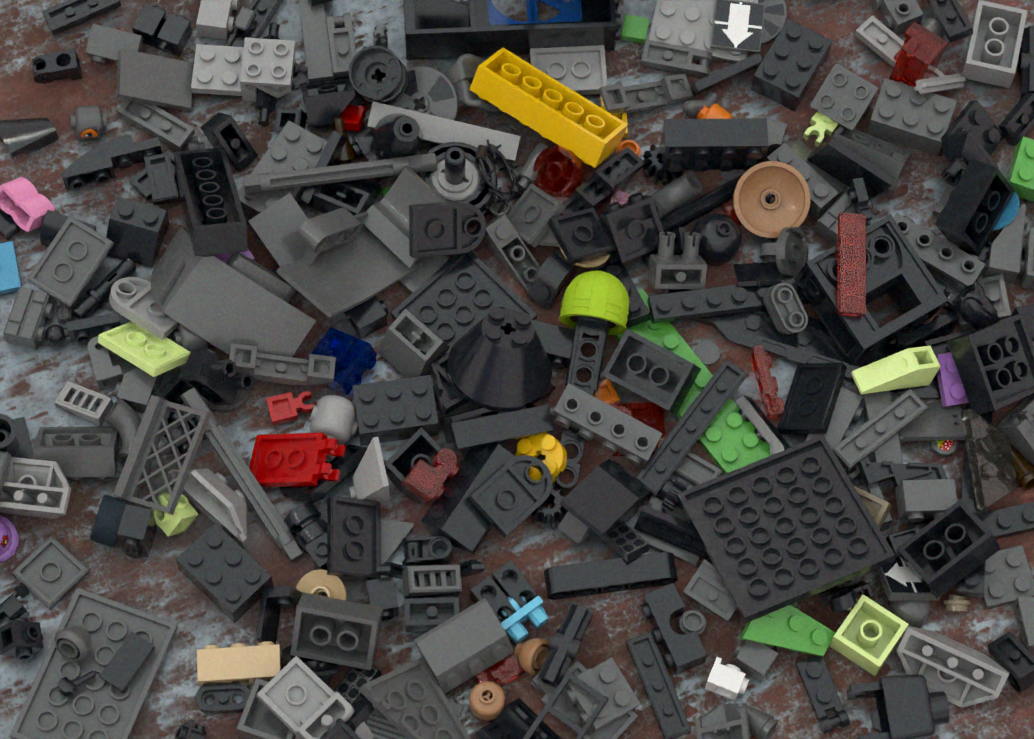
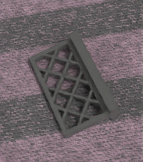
M151 395L113 495L131 504H138L173 515L211 414ZM172 409L177 410L179 419L169 424L168 418ZM195 416L201 417L197 427L190 431L187 421ZM182 425L185 434L175 440L172 430ZM167 434L170 443L159 450L158 444L160 439ZM188 440L190 445L188 452L180 455L177 446ZM173 450L176 459L165 465L162 455ZM157 459L160 469L149 474L148 470L151 463ZM179 466L180 473L178 477L171 481L168 471ZM163 475L166 484L155 490L152 481ZM147 484L151 494L139 499L138 496L142 487ZM169 491L170 499L167 507L162 506L158 496Z

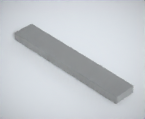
M372 102L367 127L375 129L377 123L385 116L401 113L417 121L425 141L438 144L462 142L477 148L479 145L486 146V140L489 139L490 144L495 146L501 144V147L497 150L503 154L506 160L515 161L521 136Z

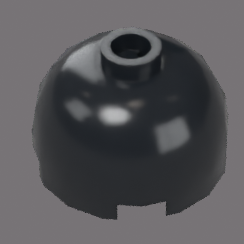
M713 213L704 216L694 225L690 236H692V232L701 234L698 255L708 265L721 266L723 263L729 262L737 255L742 244V233L738 224L725 214Z

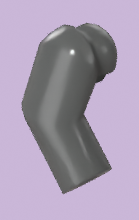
M708 91L703 100L685 101L682 107L683 112L690 116H697L704 106L709 108L712 104L716 103L719 97L716 93Z

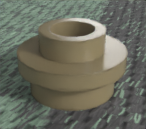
M949 595V600H943V605H946V612H968L970 601L965 600V596Z

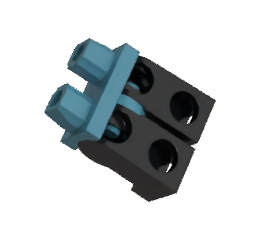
M512 559L492 573V578L488 576L470 589L469 598L474 603L485 598L506 634L516 644L523 641L529 634L522 625L525 621L529 619L536 629L548 622V616L542 608L544 601L537 595Z

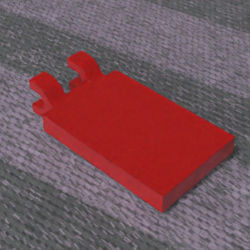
M323 432L257 435L249 469L261 487L317 486L318 478L327 481L339 480L340 471L338 469H331L332 465L325 462L327 454L335 457H344L346 446L337 445V439H328V436Z

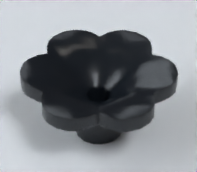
M294 61L291 90H298L301 84H307L308 82L307 67L302 64L298 65Z

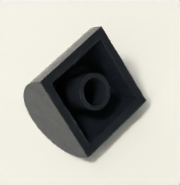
M422 427L384 463L386 475L404 495L416 503H421L459 466Z

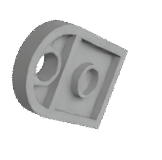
M125 277L117 280L112 285L109 302L112 308L120 315L161 340L178 328L180 323L160 310L162 305L154 301L151 292V282L137 277Z

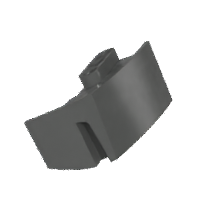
M406 166L385 197L380 202L373 204L367 211L353 216L343 207L306 220L297 231V236L308 245L303 257L278 268L276 272L329 318L339 315L388 289L423 264L419 258L409 256V205L446 201L409 166Z
M182 225L152 271L151 292L154 301L162 305L160 310L228 355L230 354L231 343L256 346L257 353L293 357L316 322V319L289 304L297 292L291 284L240 252L232 254L229 260L224 259L218 254L210 257L195 256L189 232Z

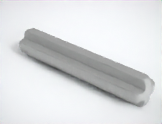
M960 74L920 79L916 81L914 90L921 95L964 87L963 82L966 81V78Z

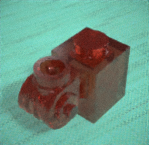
M441 449L434 455L433 464L435 467L430 466L422 459L418 460L401 485L426 503L433 498L437 500L446 488L442 484L447 476L453 478L461 466L457 463V457L451 449Z

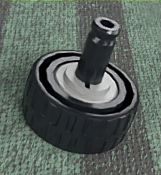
M448 142L433 147L425 153H435L437 171L416 174L446 202H469L476 206L482 212L484 218H486L491 212L490 208L496 199V195L491 191L487 183L479 186V183L482 182L480 178L482 175L478 165L475 163L477 148L462 142ZM486 155L484 162L486 172L494 171L490 174L492 177L490 181L498 188L494 164ZM471 220L467 224V228L477 225V221Z

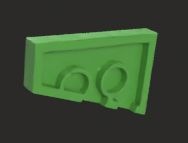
M789 605L748 622L739 639L821 657L824 656L836 632Z

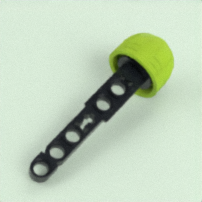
M603 271L585 272L571 281L564 293L559 321L562 324L575 329L565 386L569 383L592 396L593 391H598L607 335L624 333L628 320L627 316L629 315V296L626 288L615 276ZM583 345H592L595 349V354L592 357L583 356L581 353ZM578 370H587L591 375V379L586 383L580 382L576 377ZM562 427L560 443L564 447L573 445L578 451V455L575 458H567V464L564 469L572 473L573 481L570 484H563L560 482L558 475L555 477L557 480L554 483L559 489L569 490L578 481L581 464L577 463L582 458L585 438L581 437L578 433L570 432L565 427Z

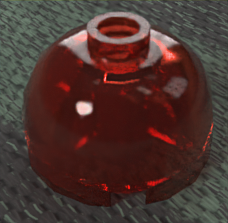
M561 146L544 149L538 155L533 168V172L537 171V180H534L536 186L552 197H566L573 194L575 189L582 185L585 176L583 161L571 150Z

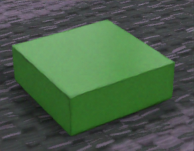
M626 14L621 40L645 44L650 19Z

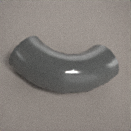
M687 171L651 194L650 196L653 197L659 218H663L700 194L703 187L699 178L693 172Z
M119 398L107 412L105 420L112 424L121 436L122 444L116 457L118 462L124 466L142 420L135 410Z

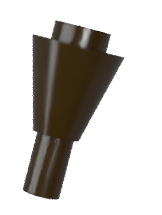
M344 117L334 118L335 131L348 137L345 133ZM347 138L338 156L336 165L351 164V159L356 158L349 138Z

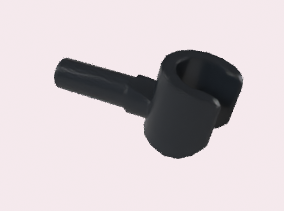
M92 670L73 682L64 677L57 683V691L64 697H71L76 692L77 687L96 677V674Z

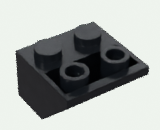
M368 179L317 185L312 194L314 209L328 213L345 207L353 216L363 213L374 204L382 189V185Z

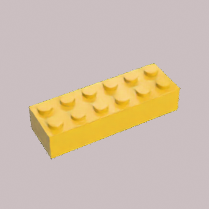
M503 47L478 66L469 89L481 99L487 100L498 107L500 111L516 118L521 124L532 128L540 133L542 137L553 141L561 146L563 150L572 153L582 159L584 163L594 168L619 147L628 126L627 123Z

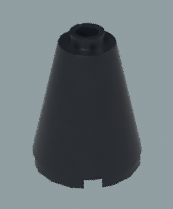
M394 113L385 116L377 123L373 131L372 141L375 151L383 159L418 155L421 151L423 133L415 119L405 114Z

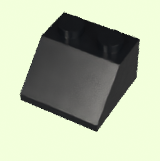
M118 197L109 218L106 238L111 240L114 245L107 255L123 260L127 257L134 263L153 268L170 224L167 210Z

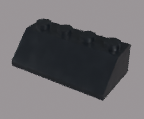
M498 443L470 448L421 520L431 536H444L450 540L452 546L475 554L493 525L469 500V497L516 456Z

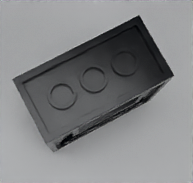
M891 214L807 261L794 278V281L850 365L892 342L899 333L909 332L916 326L933 318L948 301ZM865 258L866 264L862 266L863 260ZM889 293L903 315L879 328L865 305Z

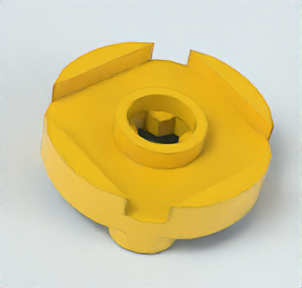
M547 433L521 439L517 444L515 456L529 455L536 458L540 454L546 456V459L542 462L551 473L552 483L557 480L555 477L559 475L560 471H564L567 464V453L562 443ZM533 467L530 468L528 472L529 477L535 481L540 480V471Z

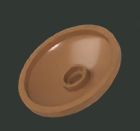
M778 161L758 163L745 171L736 184L733 195L735 213L742 225L750 232L761 237L778 238L782 229L785 227H799L805 220L810 208L808 184L798 170L786 163ZM768 194H773L774 196L772 203H767L765 200Z

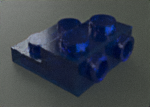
M332 327L329 328L311 353L336 357L334 380L326 384L328 387L346 395H349L351 390H353V385L361 384L362 375L367 369L371 370L375 366L377 356L370 343Z

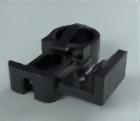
M860 581L859 584L845 589L841 585H837L819 594L824 607L829 605L833 612L852 610V607L858 603L857 592L869 597L874 596L869 583L865 581Z

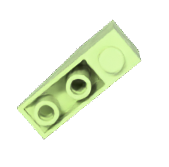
M931 346L907 348L852 371L851 374L860 394L930 385L940 368V364Z

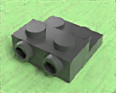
M612 657L576 676L603 696L609 698L590 727L592 733L622 717L641 704ZM570 680L565 687L564 694L571 705L575 704L580 711L579 719L584 726L601 701Z

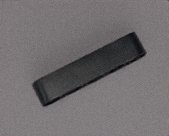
M671 552L640 555L629 562L624 558L555 566L544 571L547 596L551 600L665 586L678 581L674 554Z

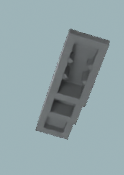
M889 391L861 394L863 396L864 422L869 421L892 403ZM898 434L873 452L874 462L893 461V463L903 464Z

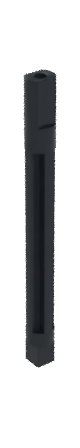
M743 174L661 218L660 221L665 235H667V232L683 227L732 200L736 184ZM616 252L609 256L606 261L607 265L618 262Z

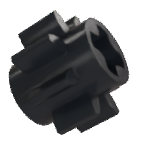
M680 477L675 482L668 479L659 494L664 499L662 506L670 511H673L675 506L682 510L683 508L678 501L677 494L687 490L689 483Z

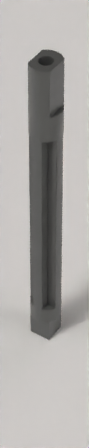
M435 153L302 170L243 176L245 194L397 176L401 174L406 166H409L415 173L437 171V161Z
M193 387L183 393L180 397L187 407L211 414L204 433L279 549L284 551L290 562L302 556L303 553L296 544L295 537L197 388ZM195 416L194 419L199 423L201 417Z

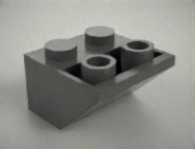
M405 308L388 328L378 353L406 378L427 375L430 372L431 363L443 357L450 346L418 317Z

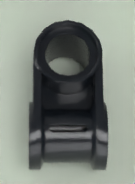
M412 536L401 540L405 559L402 561V565H449L453 560L451 542L444 536ZM437 548L447 549L444 555L434 554Z

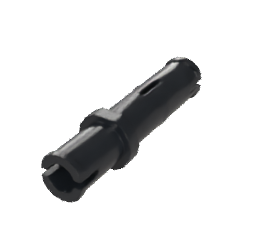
M125 257L94 289H89L86 292L87 296L71 310L73 315L78 320L85 319L97 307L104 305V300L110 295L112 285L119 279L129 277L137 269L134 262Z

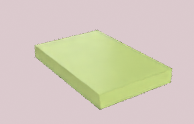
M132 321L103 332L98 336L99 344L153 377L185 364L191 353L167 337L163 340L157 338Z

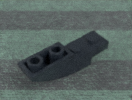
M129 134L90 150L73 162L62 173L66 190L71 188L80 189L85 185L96 182H108L110 179L116 178L114 169L129 168L133 164L145 162L144 157L162 154L159 138L155 137L133 143L132 136Z

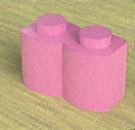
M19 177L0 185V208L5 213L11 215L15 223L27 232L42 226L47 210L55 212L52 203L45 196L39 194L34 185L24 177Z

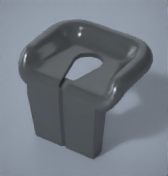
M469 53L463 54L457 58L455 65L443 73L449 78L456 89L458 107L467 105L494 113L500 111L498 107L487 100L481 99L477 94L469 90L471 84L468 79L474 78L478 66L487 59Z

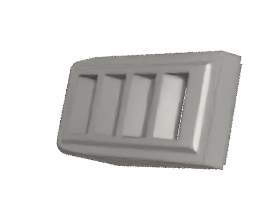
M67 381L54 402L55 405L100 427L105 421L107 412L113 405L111 398ZM70 390L75 392L69 402L64 401ZM79 395L83 396L79 404L74 405ZM90 399L91 402L86 409L83 408L86 401ZM95 404H100L95 412H92V409L94 408Z

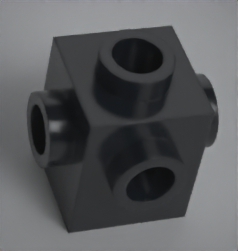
M19 618L0 627V655L15 656L18 660H26L32 658L34 653L43 649V637L39 622H30L26 618Z

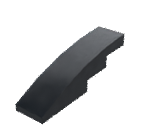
M626 147L596 169L590 179L575 189L573 196L562 203L566 208L561 215L593 207L595 211L598 210L644 167L645 162L631 149Z

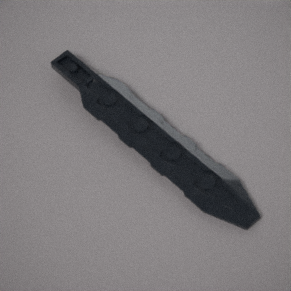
M669 289L668 293H676L691 290ZM767 309L690 319L712 326L730 343L753 350L756 348L786 357L787 360L795 363L843 362L847 367L844 378L854 380L851 374L852 371L892 355V348L894 344L888 343L850 365L823 323L819 322L817 318L808 316V323L804 330L788 335L782 334L776 329ZM937 373L930 385L889 390V392L903 395L911 389L920 399H941Z

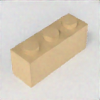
M260 642L258 646L236 643L232 644L229 648L208 645L204 646L203 649L197 650L199 688L208 684L241 683L245 686H253L256 678L269 682L282 670L279 644L274 645L273 642Z

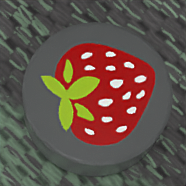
M931 440L930 448L936 456L946 458L955 452L958 441Z

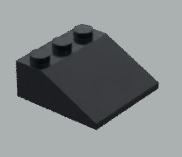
M1022 313L947 341L973 415L996 411L1034 393V345Z

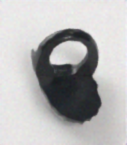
M974 281V284L965 287L959 292L953 304L948 302L951 309L961 315L962 319L975 330L999 320L997 310L992 305L991 300L985 295L984 288L977 281Z

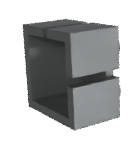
M256 678L237 726L238 737L241 739H295L296 735L256 697L257 693L268 683Z

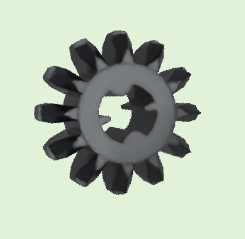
M652 144L650 150L644 152L643 161L645 165L642 169L645 170L646 178L653 177L652 182L654 184L658 180H662V184L665 186L667 180L672 182L677 176L683 174V170L680 172L662 170L660 145L657 147Z
M554 483L552 484L549 497L530 514L533 515L531 522L534 524L541 521L542 529L546 527V523H550L553 529L556 528V521L561 523L568 512L559 504L565 497V490L561 488L555 491L556 485ZM545 503H547L548 509L543 507Z

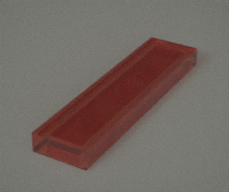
M839 213L838 315L864 317L866 314V215Z

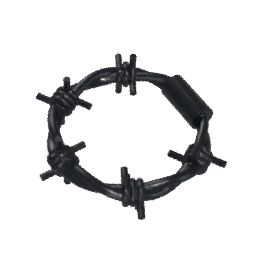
M487 139V145H479L475 155V163L478 165L482 175L480 177L482 182L479 183V186L487 183L491 191L499 199L496 202H505L506 207H508V201L522 196L520 191L523 188L517 187V178L513 172L519 166L513 167L512 163L506 161L503 154L497 150L501 147V144L495 146L490 144L489 139ZM486 152L493 155L494 159L497 157L504 163L505 166L499 169V171L504 170L505 173L509 174L512 187L508 186V192L502 191L501 187L498 189L491 183L492 177L490 174L494 171L486 172L484 166Z

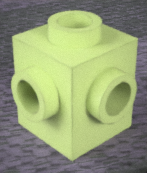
M165 492L158 496L162 506L167 507L170 493ZM182 494L173 515L151 509L157 526L168 537L185 532L198 516V513L188 502V499Z

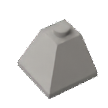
M374 437L353 475V486L349 487L351 498L380 502V506L390 505L389 484L379 438Z

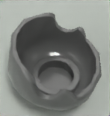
M891 601L888 611L908 623V626L922 628L930 615L931 605L929 601Z

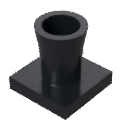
M0 414V451L8 452L11 457L33 459V448L25 417L12 419L5 414Z

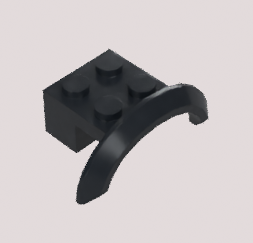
M477 560L459 563L461 577L475 575L485 570V565ZM385 562L377 568V572L383 576L403 579L402 571L410 565ZM446 572L447 586H451L450 572ZM435 573L436 586H440L439 573ZM424 574L425 586H429L428 574ZM414 575L415 587H417V576ZM459 592L405 597V632H428L459 613Z

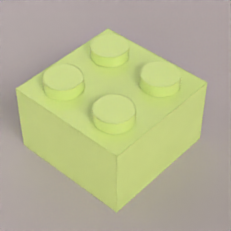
M862 594L858 603L853 607L833 636L830 647L876 676L904 635L909 624Z

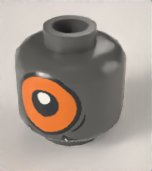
M98 105L77 106L74 114L69 115L70 130H75V134L79 138H98L102 135L103 131L107 130L106 112L102 111Z

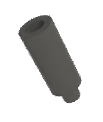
M538 143L518 174L520 181L517 187L523 188L522 191H525L531 183L535 184L553 154L550 147Z

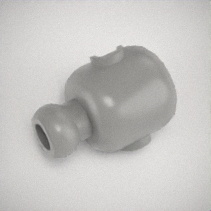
M323 396L318 400L316 406L313 405V410L309 417L311 421L310 432H323L328 436V439H337V445L345 444L351 435L355 434L358 426L357 420H355V405L342 396ZM327 454L326 462L335 459V456Z

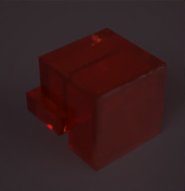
M914 21L903 35L906 39L902 48L894 56V59L897 61L889 78L899 83L902 81L912 87H916L917 80L929 78L936 70L948 44L947 41Z

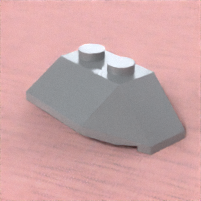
M11 457L0 497V512L51 519L66 515L71 487L59 463Z
M208 468L190 469L181 494L246 550L248 548V509L246 497L239 490L233 491L229 488L227 480L220 473L214 474ZM180 469L168 471L171 481L178 477Z
M908 626L897 649L898 656L907 675H923L926 678L929 693L944 691L948 702L961 708L997 699L1009 675L1007 670L987 655L931 630Z

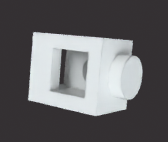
M717 657L705 689L736 701L738 693L744 695L750 679L745 678V673H742L741 669L731 664L722 665V659Z

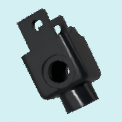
M920 674L880 676L877 682L853 684L847 690L848 700L876 698V710L870 717L872 728L879 733L859 735L857 739H931L935 732V725L949 723V705L946 693L944 691L929 693L926 678Z

